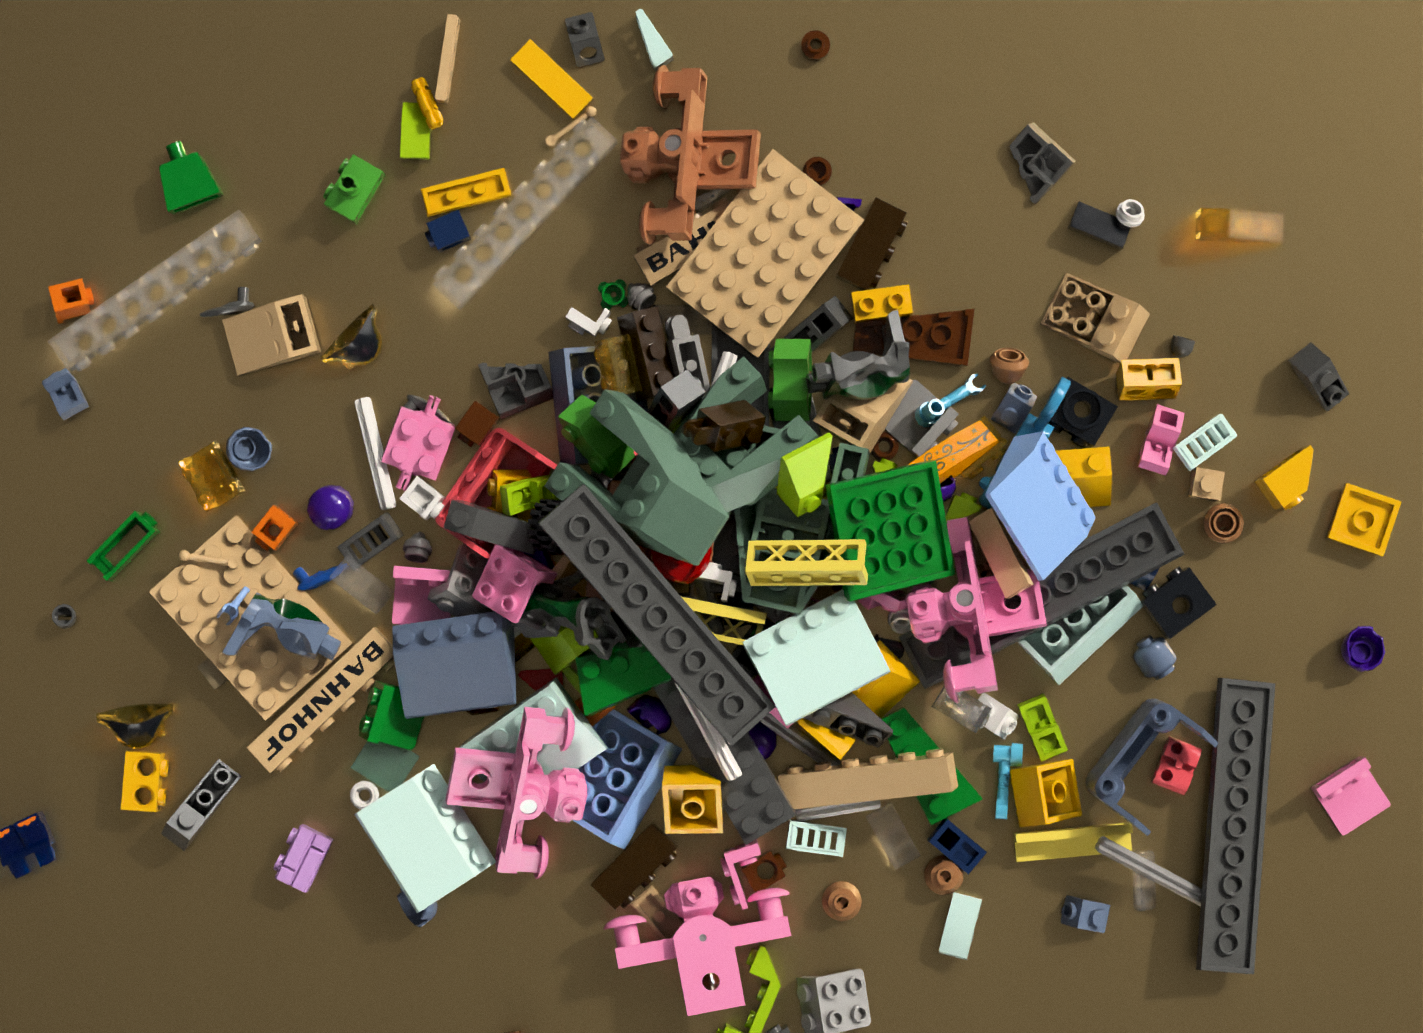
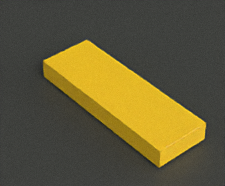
M531 39L510 59L516 67L573 120L593 100L592 96Z
M505 168L421 189L428 218L512 197Z

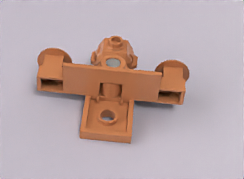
M662 65L654 74L653 94L661 108L666 109L668 107L670 98H679L678 101L683 106L681 128L670 129L661 137L656 134L652 127H637L634 131H628L622 135L620 163L622 170L633 183H648L651 179L661 177L664 172H667L675 183L673 200H668V208H655L653 202L649 201L643 205L640 211L639 231L643 241L648 245H652L655 242L656 235H667L672 241L692 240L696 190L756 189L761 133L758 130L702 131L708 77L701 68H682L681 71L669 72L668 68ZM735 154V161L731 165L724 166L722 164L723 158L726 155Z

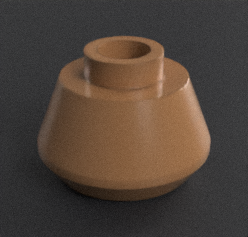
M1000 348L990 356L993 375L1003 384H1013L1020 380L1029 366L1028 358L1018 349Z
M1217 504L1210 508L1205 515V531L1216 542H1232L1240 536L1243 530V516L1233 505Z
M945 855L937 856L930 860L924 871V879L931 891L940 895H949L957 891L964 878L963 870Z
M839 881L827 887L822 897L824 911L830 918L837 921L852 919L861 908L862 899L860 892L854 885L848 882Z

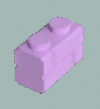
M304 824L300 825L298 829L293 827L286 841L290 847L286 855H279L273 867L277 871L275 878L307 893L334 839Z

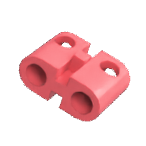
M1169 736L1164 744L1160 755L1161 758L1155 768L1151 782L1185 795L1194 775V769L1197 767L1202 749Z

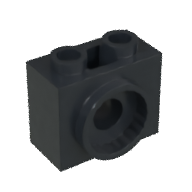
M1067 377L1066 379L1071 381V385L1048 424L1053 426V431L1058 434L1063 430L1071 435L1070 441L1079 447L1086 448L1088 445L1092 448L1097 443L1118 406ZM1077 402H1083L1088 406L1089 412L1085 418L1078 417L1075 414L1074 406Z
M1178 566L1166 575L1168 581L1160 587L1155 583L1142 593L1144 598L1140 601L1143 608L1166 639H1171L1217 605L1190 567L1182 570ZM1178 597L1183 598L1187 603L1186 610L1181 614L1176 613L1172 605L1173 601Z

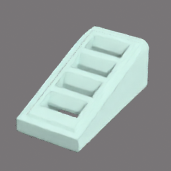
M638 9L635 11L636 20L652 68L656 72L660 66H666L673 61V54L644 11Z
M1218 414L1174 446L1173 450L1188 471H1191L1235 439L1237 434L1223 414ZM1205 431L1207 432V434L1209 435V437L1212 439V441L1215 443V445H1213V443L1210 441V439L1208 438V436L1205 434ZM1196 438L1198 439V441L1200 442V444L1203 446V448L1206 450V452H1204V450H1203V449L1201 448V446L1198 444V442L1196 441ZM1187 444H1189L1194 453L1197 455V459H1195L1192 453L1189 451V449L1186 446Z
M790 819L785 848L843 857L847 828ZM798 828H804L801 844H796ZM809 829L815 830L813 846L807 845ZM821 831H826L824 848L818 847ZM832 832L838 833L836 849H830Z

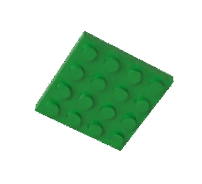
M936 460L919 462L825 485L835 540L865 539L867 544L865 567L868 573L867 585H843L844 596L847 601H854L955 575ZM847 549L840 556L844 560H857L858 549Z

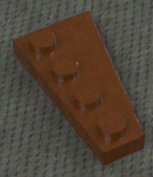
M975 308L901 317L900 321L905 342H909L910 347L909 359L968 366ZM886 319L856 322L852 352L864 351L883 356L884 345L881 328L885 325Z

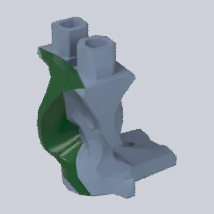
M257 592L241 616L222 653L227 656L237 655L245 641L263 626L274 628L279 641L289 652L316 659L319 653L332 661L341 646V641L330 636V628L308 608L287 599H269Z

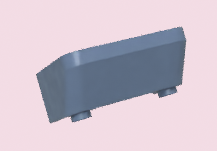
M1148 699L1141 704L1089 772L1085 782L1087 790L1093 796L1147 836L1151 831L1134 816L1117 805L1125 792L1124 778L1157 735L1172 731L1180 722L1213 747L1218 745V742L1204 728L1170 704L1158 699Z

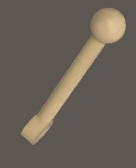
M592 106L587 107L584 114L555 135L547 136L545 139L546 144L550 147L555 146L557 140L588 117H594L596 109Z
M182 550L178 554L181 561L190 559L228 565L231 569H236L239 566V560L235 557L222 559L190 554L187 550Z

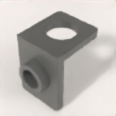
M588 12L566 18L565 23L577 67L604 61L605 58L593 13ZM586 47L596 49V53L591 57L585 58L580 55L581 50Z

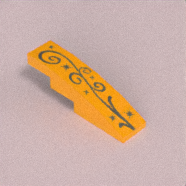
M979 420L932 447L908 465L936 460L939 481L942 483L950 475L953 478L958 476L999 443V441Z

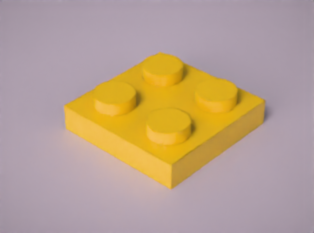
M1345 483L1327 538L1383 557L1401 501Z

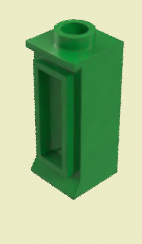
M134 511L86 561L90 565H95L104 574L103 578L106 581H113L121 570L160 532L155 527L158 522L146 511L143 514L139 511ZM138 525L147 534L114 566L106 556Z

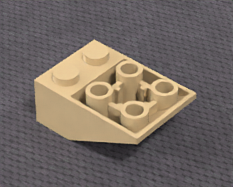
M1066 273L1040 324L1099 355L1120 363L1121 360L1128 359L1150 313L1139 303Z
M303 294L275 301L222 320L237 376L321 353L307 298Z
M909 379L905 383L893 384L884 395L873 399L857 400L834 394L824 401L813 422L845 443L867 448L871 453L913 380Z

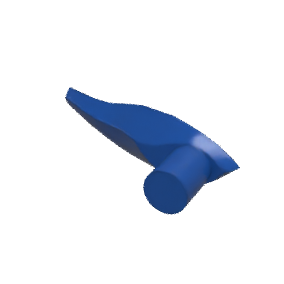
M345 563L325 571H318L312 576H309L302 567L297 568L293 575L300 583L298 590H311L328 583L341 574L348 567V564Z

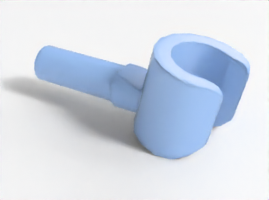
M244 586L231 603H226L219 610L217 618L223 612L228 613L230 620L226 625H230L239 614L238 607L250 589Z

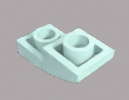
M953 893L939 953L967 960L982 899Z

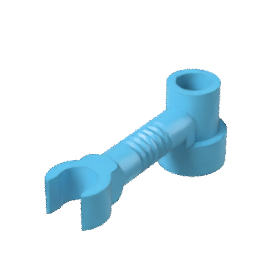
M979 374L971 375L964 385L940 400L933 399L919 406L915 411V419L918 424L923 427H931L938 421L944 410L969 395H978L982 392L986 385L976 388L972 384V380Z
M1012 743L1011 746L994 745L993 762H999L995 819H1007L1010 766L1022 767L1023 744Z

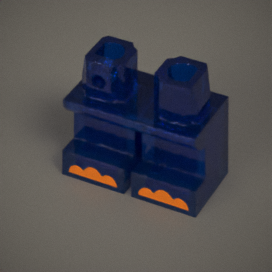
M43 811L34 813L0 830L1 864L3 867L8 866L16 879L32 872L26 857L33 853L40 867L56 860L52 844L56 842Z

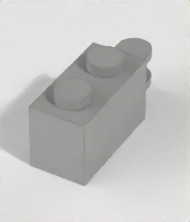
M683 315L668 317L664 324L668 339L666 343L675 377L688 369L692 376L697 377L701 381L704 391L707 392L710 384L699 334L690 335L688 321Z

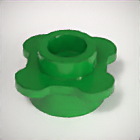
M618 279L616 282H601L599 284L598 291L602 295L600 305L603 309L609 310L614 306L624 308L628 305V299L625 296L624 290L626 288L625 281ZM612 292L616 293L615 297H611Z

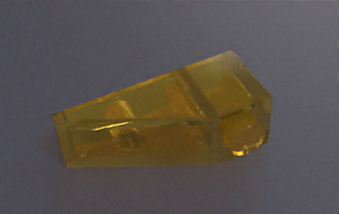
M1200 208L1196 212L1195 240L1283 243V214L1226 208Z

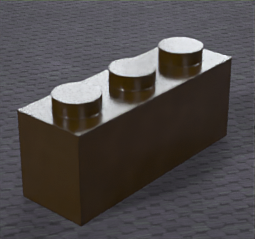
M876 197L836 278L862 291L869 290L870 287L875 289L883 274L878 271L882 262L888 263L895 250V247L891 246L895 236L902 237L909 223L904 220L907 212Z
M658 306L633 311L617 317L638 402L655 398L660 387L675 378Z
M652 822L591 883V886L615 910L619 906L624 909L636 897L633 892L640 885L645 888L655 879L656 875L653 872L661 864L667 867L676 858L677 855L674 851L677 849V845Z

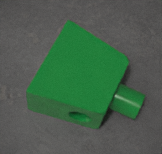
M182 141L166 146L171 161L160 165L159 170L166 207L169 213L173 215L224 196L198 152L187 155Z

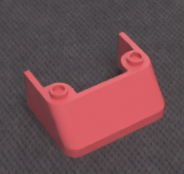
M496 428L488 434L442 502L445 507L435 518V521L440 527H444L452 500H464L485 508L491 507L492 496H488L487 485L488 479H493V470L527 469L532 477L549 475L550 470H555L557 464L503 428ZM445 529L488 560L495 545H497Z

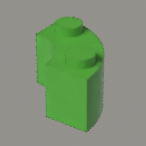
M776 339L774 350L769 351V367L773 368L774 382L773 392H769L768 407L774 410L775 421H792L798 415L804 421H810L812 393H808L806 375L809 371H812L811 339Z
M581 394L558 416L563 427L561 433L588 460V464L593 471L598 474L602 472L608 477L613 478L635 457L634 451L589 414L596 402Z

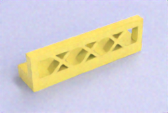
M865 539L748 541L745 573L751 586L867 585L868 573L865 567L867 544ZM819 549H826L830 553L828 557L821 561H815L811 557ZM847 549H858L857 560H844L840 555ZM755 550H768L772 554L765 561H754ZM789 550H798L801 553L794 561H786L782 557Z
M682 597L710 631L711 629L707 625L709 621L715 617L724 618L730 629L721 635L714 634L719 641L743 645L745 640L736 631L737 627L744 622L757 624L756 635L762 632L763 625H765L767 613ZM700 614L710 615L711 617L704 620ZM729 619L740 622L733 626ZM731 631H733V633L735 634V636H736L737 638L729 637V636H725V635H727L728 633H730Z
M1124 822L1013 832L1016 862L1102 855L1095 849L1096 843L1102 836L1132 851L1130 834L1133 833L1132 824Z

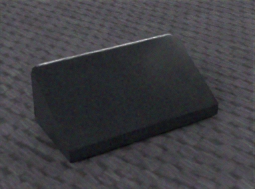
M1080 201L1068 226V229L1119 250L1123 249L1131 228L1120 223L1116 216Z

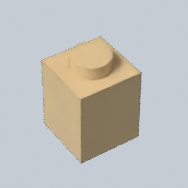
M1195 467L1191 471L1187 497L1214 502L1221 501L1225 472Z

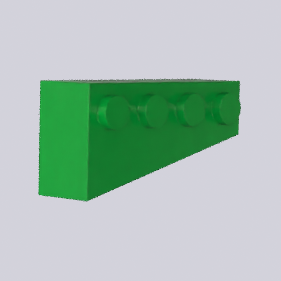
M644 646L612 651V655L608 660L598 658L596 654L575 658L585 716L595 715L602 710L673 680Z
M904 707L881 718L893 729V734L887 741L896 759L898 754L915 752V756L926 755L928 750L940 749ZM956 767L958 787L954 791L916 796L930 825L983 799Z

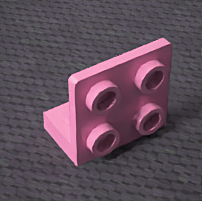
M495 545L472 597L512 623H518L535 586H539L541 583L553 584L558 573L524 552Z
M394 566L395 589L392 623L403 625L451 618L450 613L440 610L436 604L427 599L430 589L447 582L451 570Z
M1358 756L1311 787L1341 835L1348 834L1391 805L1369 771L1371 765L1365 757Z
M757 839L748 845L744 843L724 850L725 857L720 858L725 877L731 876L734 885L730 886L734 904H741L742 910L748 908V903L734 863L739 862L740 866H745L757 861L756 856L761 855Z

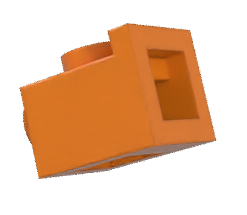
M82 278L48 287L58 324L64 323L63 320L91 314L90 305L95 304L91 287L85 288Z
M272 505L253 529L252 533L257 536L254 541L266 551H269L270 548L277 551L299 523L278 506ZM272 525H277L280 529L279 534L276 536L270 534V527Z

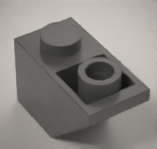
M1312 342L1289 359L1298 378L1327 412L1349 395L1331 359Z

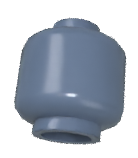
M1149 635L1136 644L1138 649L1135 651L1133 658L1145 677H1154L1155 680H1159L1175 669L1174 663L1177 658L1165 638L1157 637L1153 639Z

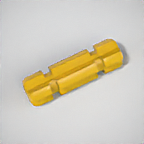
M420 77L412 80L411 88L414 95L417 96L416 100L423 116L427 118L425 121L428 128L432 130L440 128L443 125V117L440 111H437L438 106L431 90L428 89L429 85L426 79Z

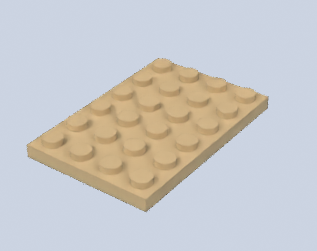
M772 149L758 167L756 189H741L666 288L758 358L860 227L864 219Z
M235 515L192 554L222 559L235 557L239 560V566L236 569H231L228 565L188 559L178 565L154 586L149 593L266 722L353 643L305 590H298V582L269 551H266L254 541L257 537ZM244 586L248 587L250 591L238 607L239 614L230 625H226L230 620V615L223 612L217 618V613L226 603H231ZM257 592L269 599H287L308 608L330 628L329 635L341 641V646L332 661L319 653L316 659L289 652L279 641L275 629L263 626L245 641L237 655L227 656L222 652L236 629L241 616Z

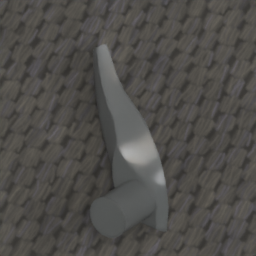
M238 287L237 301L200 313V316L231 315L251 310L255 305L249 302V288Z
M408 394V402L403 407L414 411L416 409L424 411L427 400ZM437 408L435 415L442 421L453 424L450 421V419Z

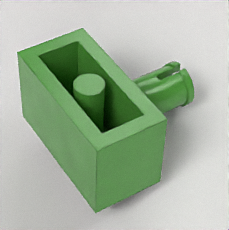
M353 154L350 160L344 159L338 170V173L341 174L336 184L331 183L328 186L323 198L326 199L324 205L357 225L384 179L385 173Z

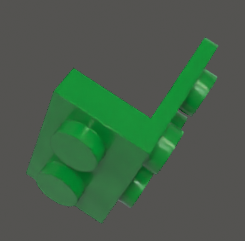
M375 680L374 686L370 689L368 695V706L365 715H363L360 721L359 736L366 741L376 744L382 742L412 750L416 745L424 717L406 719L399 686Z

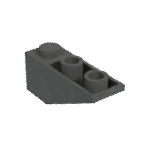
M852 692L804 717V719L817 725L824 726L877 748L893 734V729Z
M218 759L166 822L161 834L185 851L242 776Z

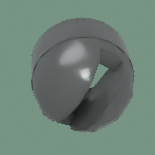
M1173 335L1171 350L1174 355L1186 357L1193 351L1194 340Z
M58 605L52 612V620L59 628H70L76 622V612L70 605ZM58 616L72 617L71 620H58Z

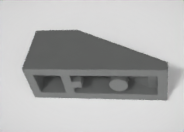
M834 296L822 304L783 339H811L813 353L849 323L853 317L839 299Z
M687 369L660 387L647 412L672 432L705 394L701 381L697 377L692 376Z
M464 500L451 501L443 528L534 555L536 550L532 547L533 543L529 542L531 535L527 534V529L531 528V524H527V521Z

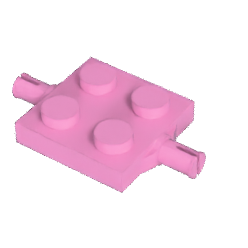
M429 395L424 411H414L400 406L383 452L381 462L395 466L401 471L396 487L399 489L402 487L404 491L408 488L412 475H421L436 481L456 426L454 424L442 421L435 415L441 401L438 397H435L434 400V396Z

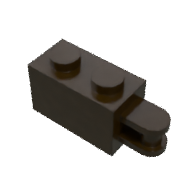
M746 400L700 408L697 419L685 422L681 432L685 437H691V441L695 445L705 444L715 452L759 443L766 416Z

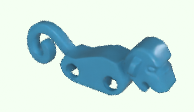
M1061 377L1038 417L1029 413L1015 436L1043 431L1046 437L1049 438L1054 427L1048 423L1065 397L1071 381ZM1005 453L1003 454L1002 458L1000 459V461H999V463H998V465H997L995 471H997V469H998V467H999V465H1000V463H1001V461H1002V459H1003ZM994 475L992 477H983L979 481L980 487L984 489L979 496V502L987 509L993 508L985 493Z

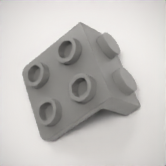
M913 380L885 430L918 458L938 444L935 440L942 433L948 436L958 424L954 419L959 414L952 407L944 410L933 426L923 427L919 425L915 419L916 409L923 403L938 398L920 382Z
M460 545L447 582L430 589L427 599L436 604L440 610L448 612L455 617L493 612L492 609L472 597L488 559L467 545Z
M852 969L824 976L796 978L798 986L797 996L800 1000L802 1012L801 1024L805 1033H840L870 1025L871 1016L862 969Z

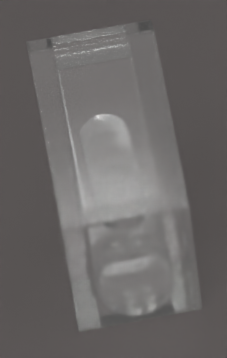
M944 686L932 707L977 734L978 730L987 724L990 717L989 712L992 708L964 691L957 692L958 703L950 699Z

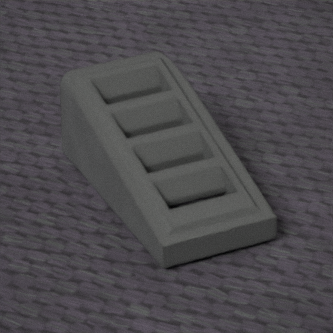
M386 512L337 548L351 568L355 570L404 535L391 515ZM379 524H381L385 531L388 533V535L390 536L389 539L382 530V528L379 526ZM373 530L382 544L378 545L369 531ZM363 537L372 551L368 552L359 538ZM353 543L363 557L359 559L349 545Z

